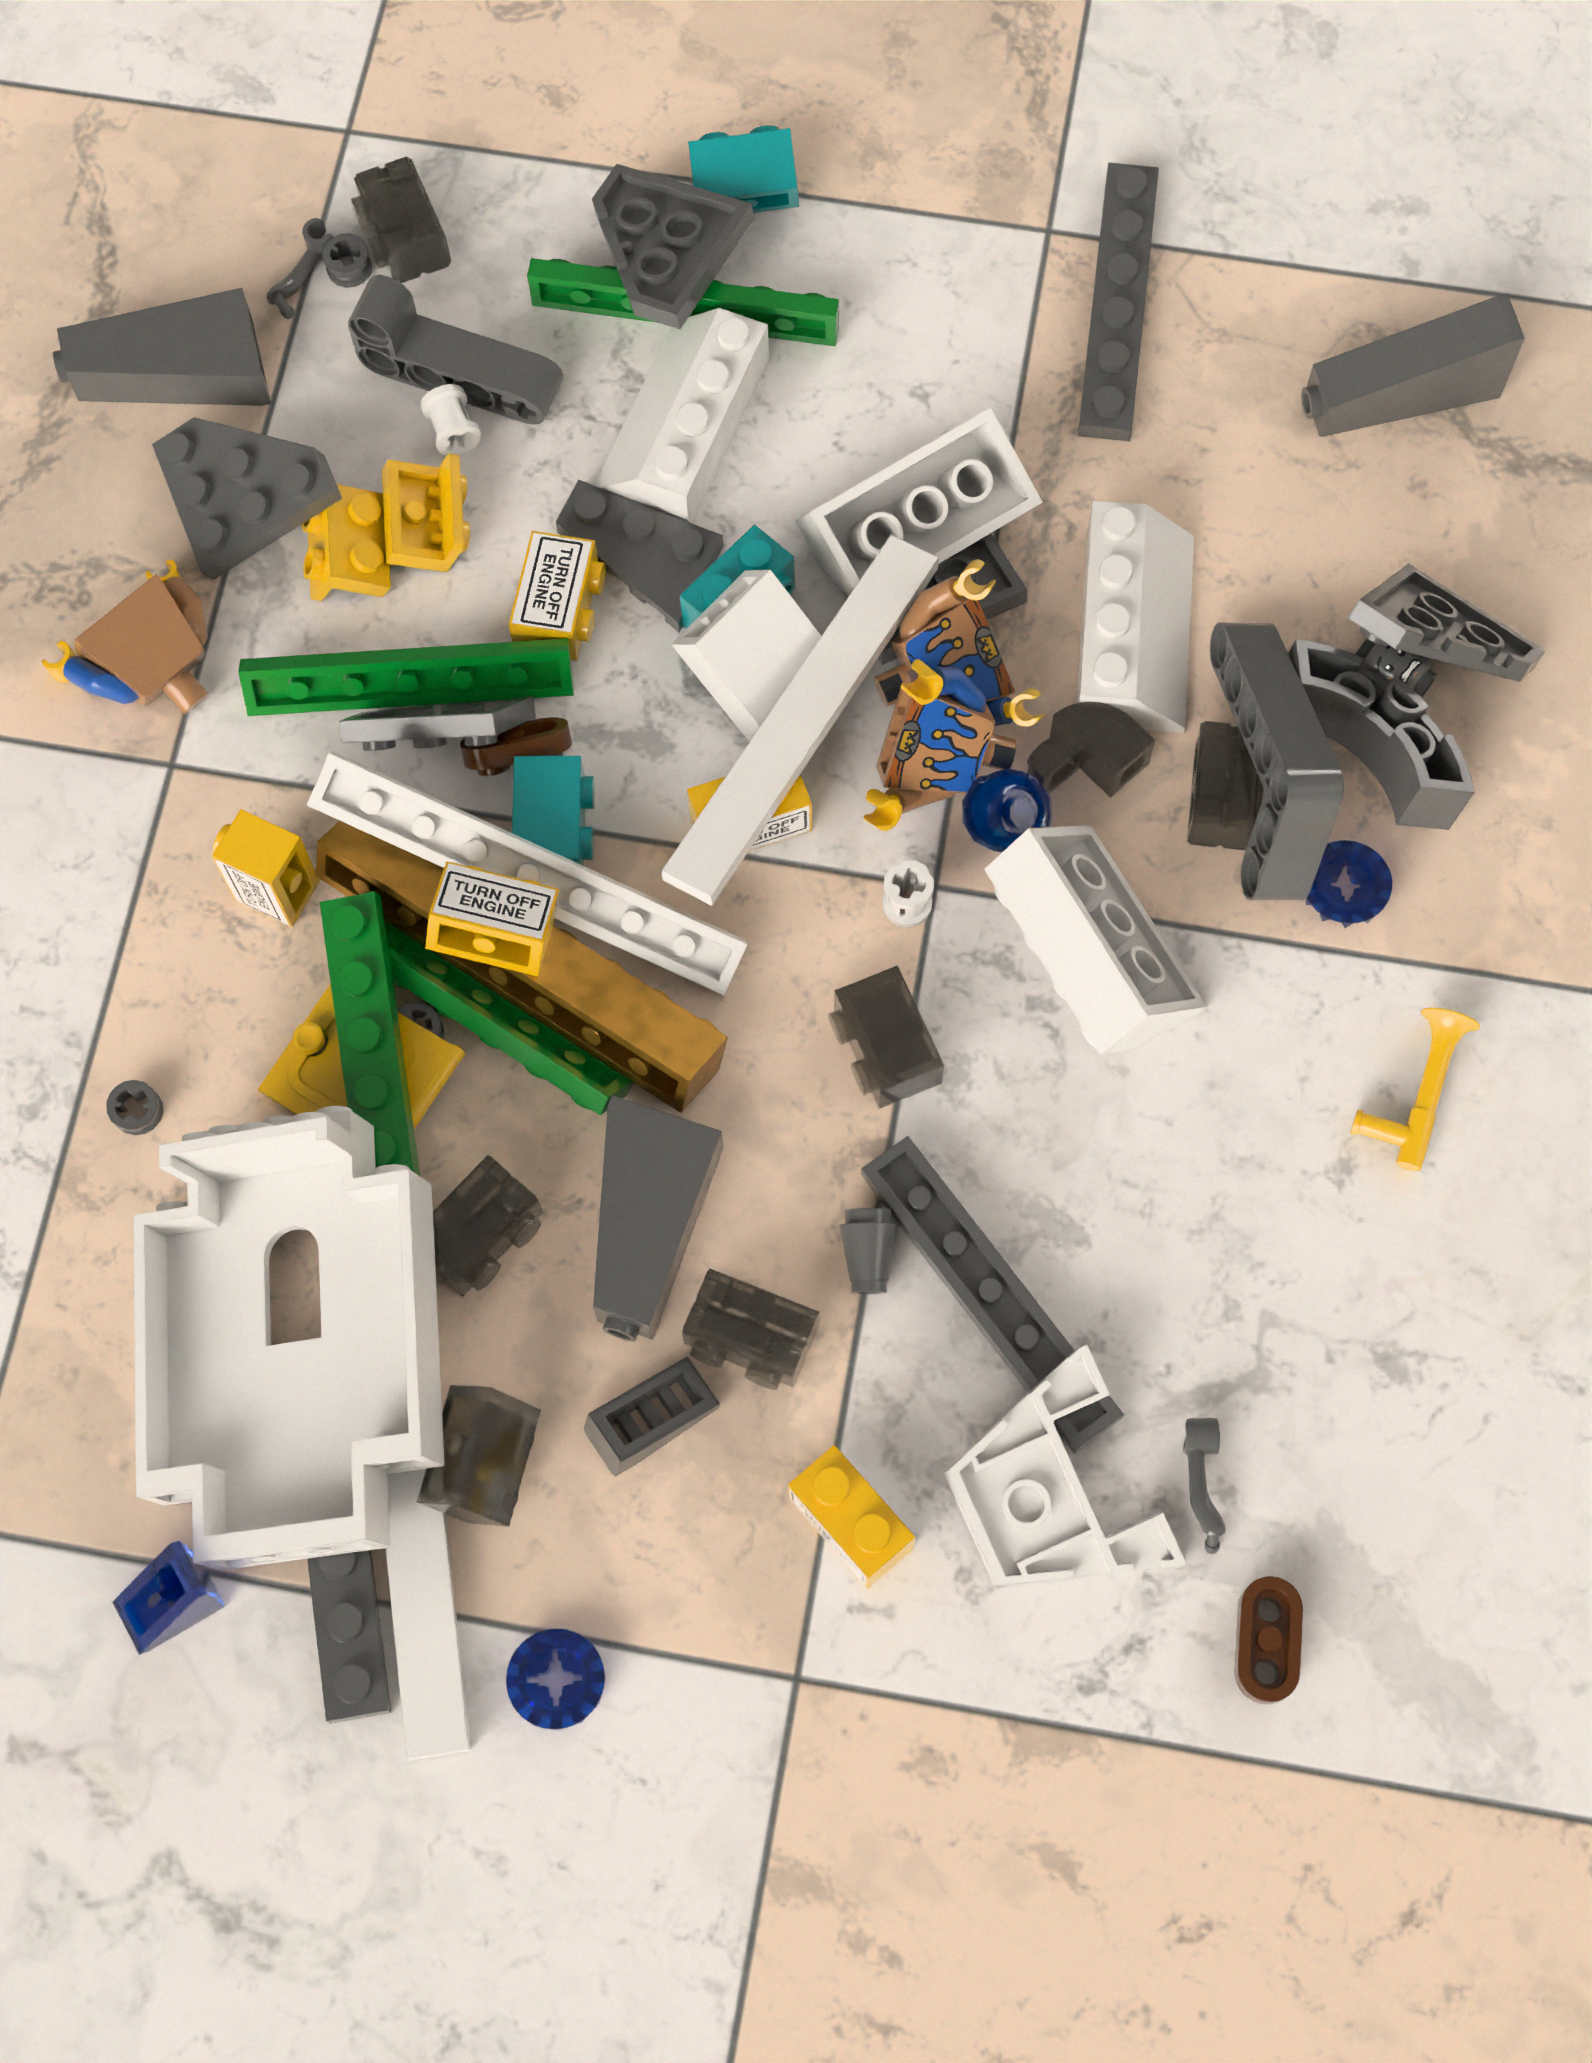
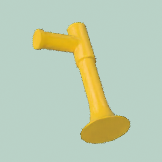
M1431 1007L1421 1010V1015L1429 1021L1431 1026L1432 1040L1414 1108H1411L1407 1125L1363 1113V1110L1357 1109L1350 1131L1354 1135L1358 1133L1400 1146L1396 1164L1408 1170L1421 1171L1437 1117L1435 1114L1456 1045L1467 1032L1480 1029V1024L1475 1019L1443 1008Z

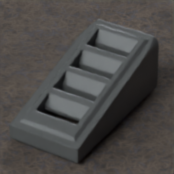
M686 1357L588 1413L584 1431L611 1473L616 1477L719 1409L720 1403L690 1359ZM676 1382H678L693 1404L692 1407L686 1410L670 1388ZM656 1395L672 1417L666 1422L650 1400ZM635 1409L638 1411L650 1429L649 1432L645 1434L641 1432L630 1415ZM613 1424H617L628 1441L627 1445L623 1444L613 1429Z

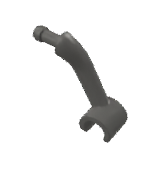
M313 218L305 223L302 234L307 247L306 252L290 274L272 286L267 292L266 297L269 304H276L280 309L281 315L286 319H291L294 316V310L285 299L300 289L318 260H323L324 246L334 237L332 234L325 235L326 227L321 219Z
M1189 1418L1185 1423L1186 1438L1183 1451L1188 1457L1190 1504L1203 1532L1207 1534L1204 1548L1208 1553L1215 1554L1220 1548L1219 1536L1225 1533L1226 1526L1208 1494L1204 1457L1205 1454L1219 1453V1422L1217 1418Z

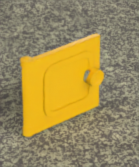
M331 983L305 1021L295 1029L292 1040L257 1089L260 1093L296 1115L305 1112H317V1110L329 1106L347 1107ZM397 1012L413 1126L415 1129L457 1065L466 1055V1052L462 1050L461 1046L448 1043ZM327 1036L328 1044L321 1054L313 1056V1053L318 1052L323 1047L325 1037Z

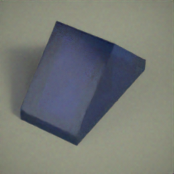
M180 1540L170 1543L112 1602L139 1655L151 1651L226 1607L205 1566L193 1563V1550Z

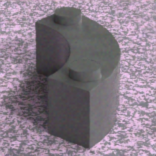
M1295 639L1288 654L1326 737L1353 753L1374 774L1390 801L1396 825L1449 830L1475 792L1463 753L1453 735L1450 733L1444 736L1439 727L1428 716L1426 711L1430 705L1396 676L1389 682L1375 672L1361 666L1360 664L1364 658L1326 644Z

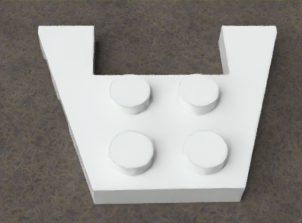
M1088 1345L1076 1348L944 1471L992 1583L995 1586L1073 1579L1074 1577L1132 1573L1134 1571L1171 1569L1179 1568L1186 1564L1164 1513L1158 1512L1104 1537L1054 1425V1420L1110 1395Z

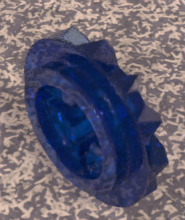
M1349 840L1327 843L1312 888L1306 898V905H1311L1319 912L1322 921L1333 920L1342 923L1344 928L1354 923L1366 922L1368 924L1377 914L1384 910L1390 899L1392 876L1389 867L1375 850L1365 844ZM1344 866H1347L1350 882L1360 885V887L1354 888L1348 901H1345V896H1342L1340 887L1331 886V883L1338 881Z
M547 1629L530 1636L515 1650L507 1668L506 1688L513 1707L522 1718L534 1726L559 1731L583 1723L586 1717L600 1704L606 1676L598 1651L585 1637L567 1629ZM554 1653H558V1661L561 1663L565 1673L573 1674L575 1677H582L581 1681H573V1684L563 1686L562 1696L559 1697V1706H555V1699L552 1697L548 1687L540 1686L538 1683H530V1679H540V1676L550 1674L551 1664L554 1663Z

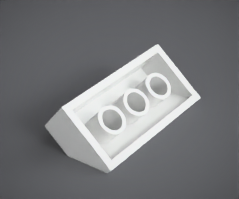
M717 308L688 317L681 329L671 327L594 486L693 523L769 362L768 324Z
M990 407L810 511L795 522L821 568L849 596L890 535L939 557V564L1043 502Z
M1092 501L1086 538L1075 725L1184 733L1194 535L1146 504Z
M1091 825L1028 828L984 869L995 886L994 891L998 900L1011 911L1023 931L1025 943L1039 956L1052 977L1053 988L1061 998L1067 1001L1081 1023L1083 1036L1097 1049L1100 1055L1132 1050L1199 1014L1207 1007Z

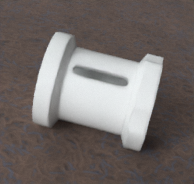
M455 384L442 385L426 393L420 403L423 415L431 419L437 433L435 444L438 452L442 455L466 453L475 448L481 440L479 425L471 421L465 407L467 403L466 393L461 386Z
M903 860L899 864L891 866L884 876L883 884L885 893L883 895L882 907L885 916L899 927L910 928L918 926L927 920L931 913L934 879L926 865L916 860ZM911 874H915L916 879H911ZM907 889L914 890L910 899L901 897L906 893ZM900 908L905 909V914L900 912Z

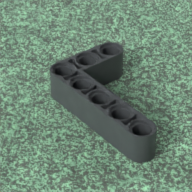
M1218 622L1214 626L1210 640L1212 667L1265 789V794L1241 865L1243 894L1248 900H1304L1312 888L1341 807L1344 792L1342 771L1275 625L1271 623Z

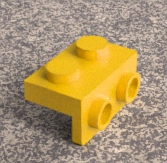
M448 453L440 467L388 459L382 468L386 564L448 572L459 554L466 552L470 540V526L468 522L463 521L462 508L467 494V478L460 473L459 455Z
M337 484L342 499L301 524L303 532L308 533V550L304 558L303 574L305 579L310 580V598L323 601L332 588L383 597L391 588L390 564H386L383 493Z

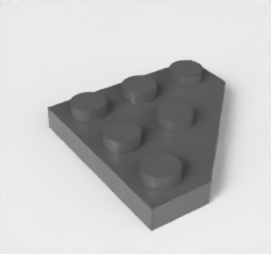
M620 164L614 166L592 198L595 215L634 315L677 329L682 328L754 220L752 204Z
M193 417L152 444L200 571L212 580L342 499L325 455L314 447Z
M1409 563L1362 597L1348 618L1361 626L1360 632L1367 639L1378 645H1390L1398 650L1521 682L1535 668L1545 653V650Z

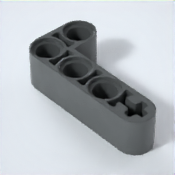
M373 275L369 279L348 320V327L359 361L372 372L426 391H431L436 387L447 384L459 385L466 393V404L523 423L536 425L544 421L563 381L564 374L562 369L545 356L418 315L411 292L403 284L388 276Z

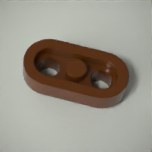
M559 717L540 718L522 723L498 734V742L493 744L466 746L464 739L460 742L465 767L477 770V773L481 776H492L507 771L510 765L514 764V756H564L563 752L572 745L568 721Z
M1267 1576L1255 1580L1243 1591L1238 1602L1235 1680L1241 1692L1247 1698L1259 1704H1274L1282 1701L1295 1690L1300 1678L1303 1604L1295 1587L1279 1577ZM1269 1600L1277 1606L1279 1616L1276 1621H1266L1259 1615L1258 1605L1260 1601ZM1267 1662L1273 1666L1276 1677L1272 1684H1264L1257 1679L1255 1675L1257 1663Z

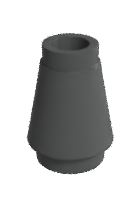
M882 1208L845 1210V1224H841L839 1227L851 1282V1293H887V1281L889 1279L898 1227L897 1224L892 1223V1210Z

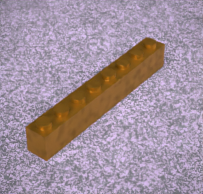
M339 820L317 841L315 876L347 897L375 891L381 895L384 921L424 947L426 946L429 912L444 868ZM553 925L538 977L432 951L680 1113L687 1108L720 1069L728 1040L726 1035L718 1031L708 1020L696 1017L671 1001L661 990L651 988L627 973L614 960L604 958L583 945L567 930L558 929Z

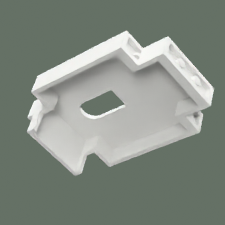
M343 1106L324 1107L317 1110V1112L300 1113L293 1117L271 1116L265 1118L262 1122H248L239 1126H215L210 1128L209 1132L198 1131L184 1134L180 1142L159 1145V1168L187 1183V1203L179 1201L164 1202L156 1206L155 1212L134 1215L136 1497L163 1506L192 1502L193 1563L217 1570L389 1548L388 1474L445 1466L432 1184L405 1165L392 1164L375 1168L374 1126L352 1112V1109ZM295 1229L307 1230L315 1237L319 1249L321 1337L271 1345L269 1277L271 1250L276 1241L285 1233Z

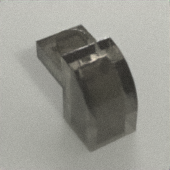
M1081 702L1069 705L1053 715L1049 739L1042 742L1029 756L1025 788L1041 802L1080 768L1109 797H1112L1149 765L1155 739L1127 713L1112 705L1101 702Z

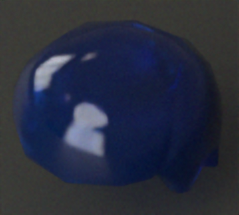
M1010 768L996 771L988 775L979 776L971 784L962 800L963 824L974 842L991 851L1002 853L1028 828L1050 827L1053 820L1052 798L1039 778L1021 770Z

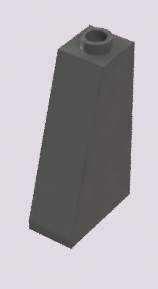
M243 288L57 328L61 350L53 351L55 368L61 383L70 382L78 401L249 406L271 404L254 322Z
M1508 294L1495 296L1313 364L1307 387H1303L1301 392L1302 406L1306 417L1314 419L1319 436L1324 437L1500 398L1525 339Z
M614 1095L611 1096L607 1108L593 1309L597 1321L604 1323L602 1329L606 1333L632 1342L636 1341L638 1335L653 1340L724 1149L722 1131Z

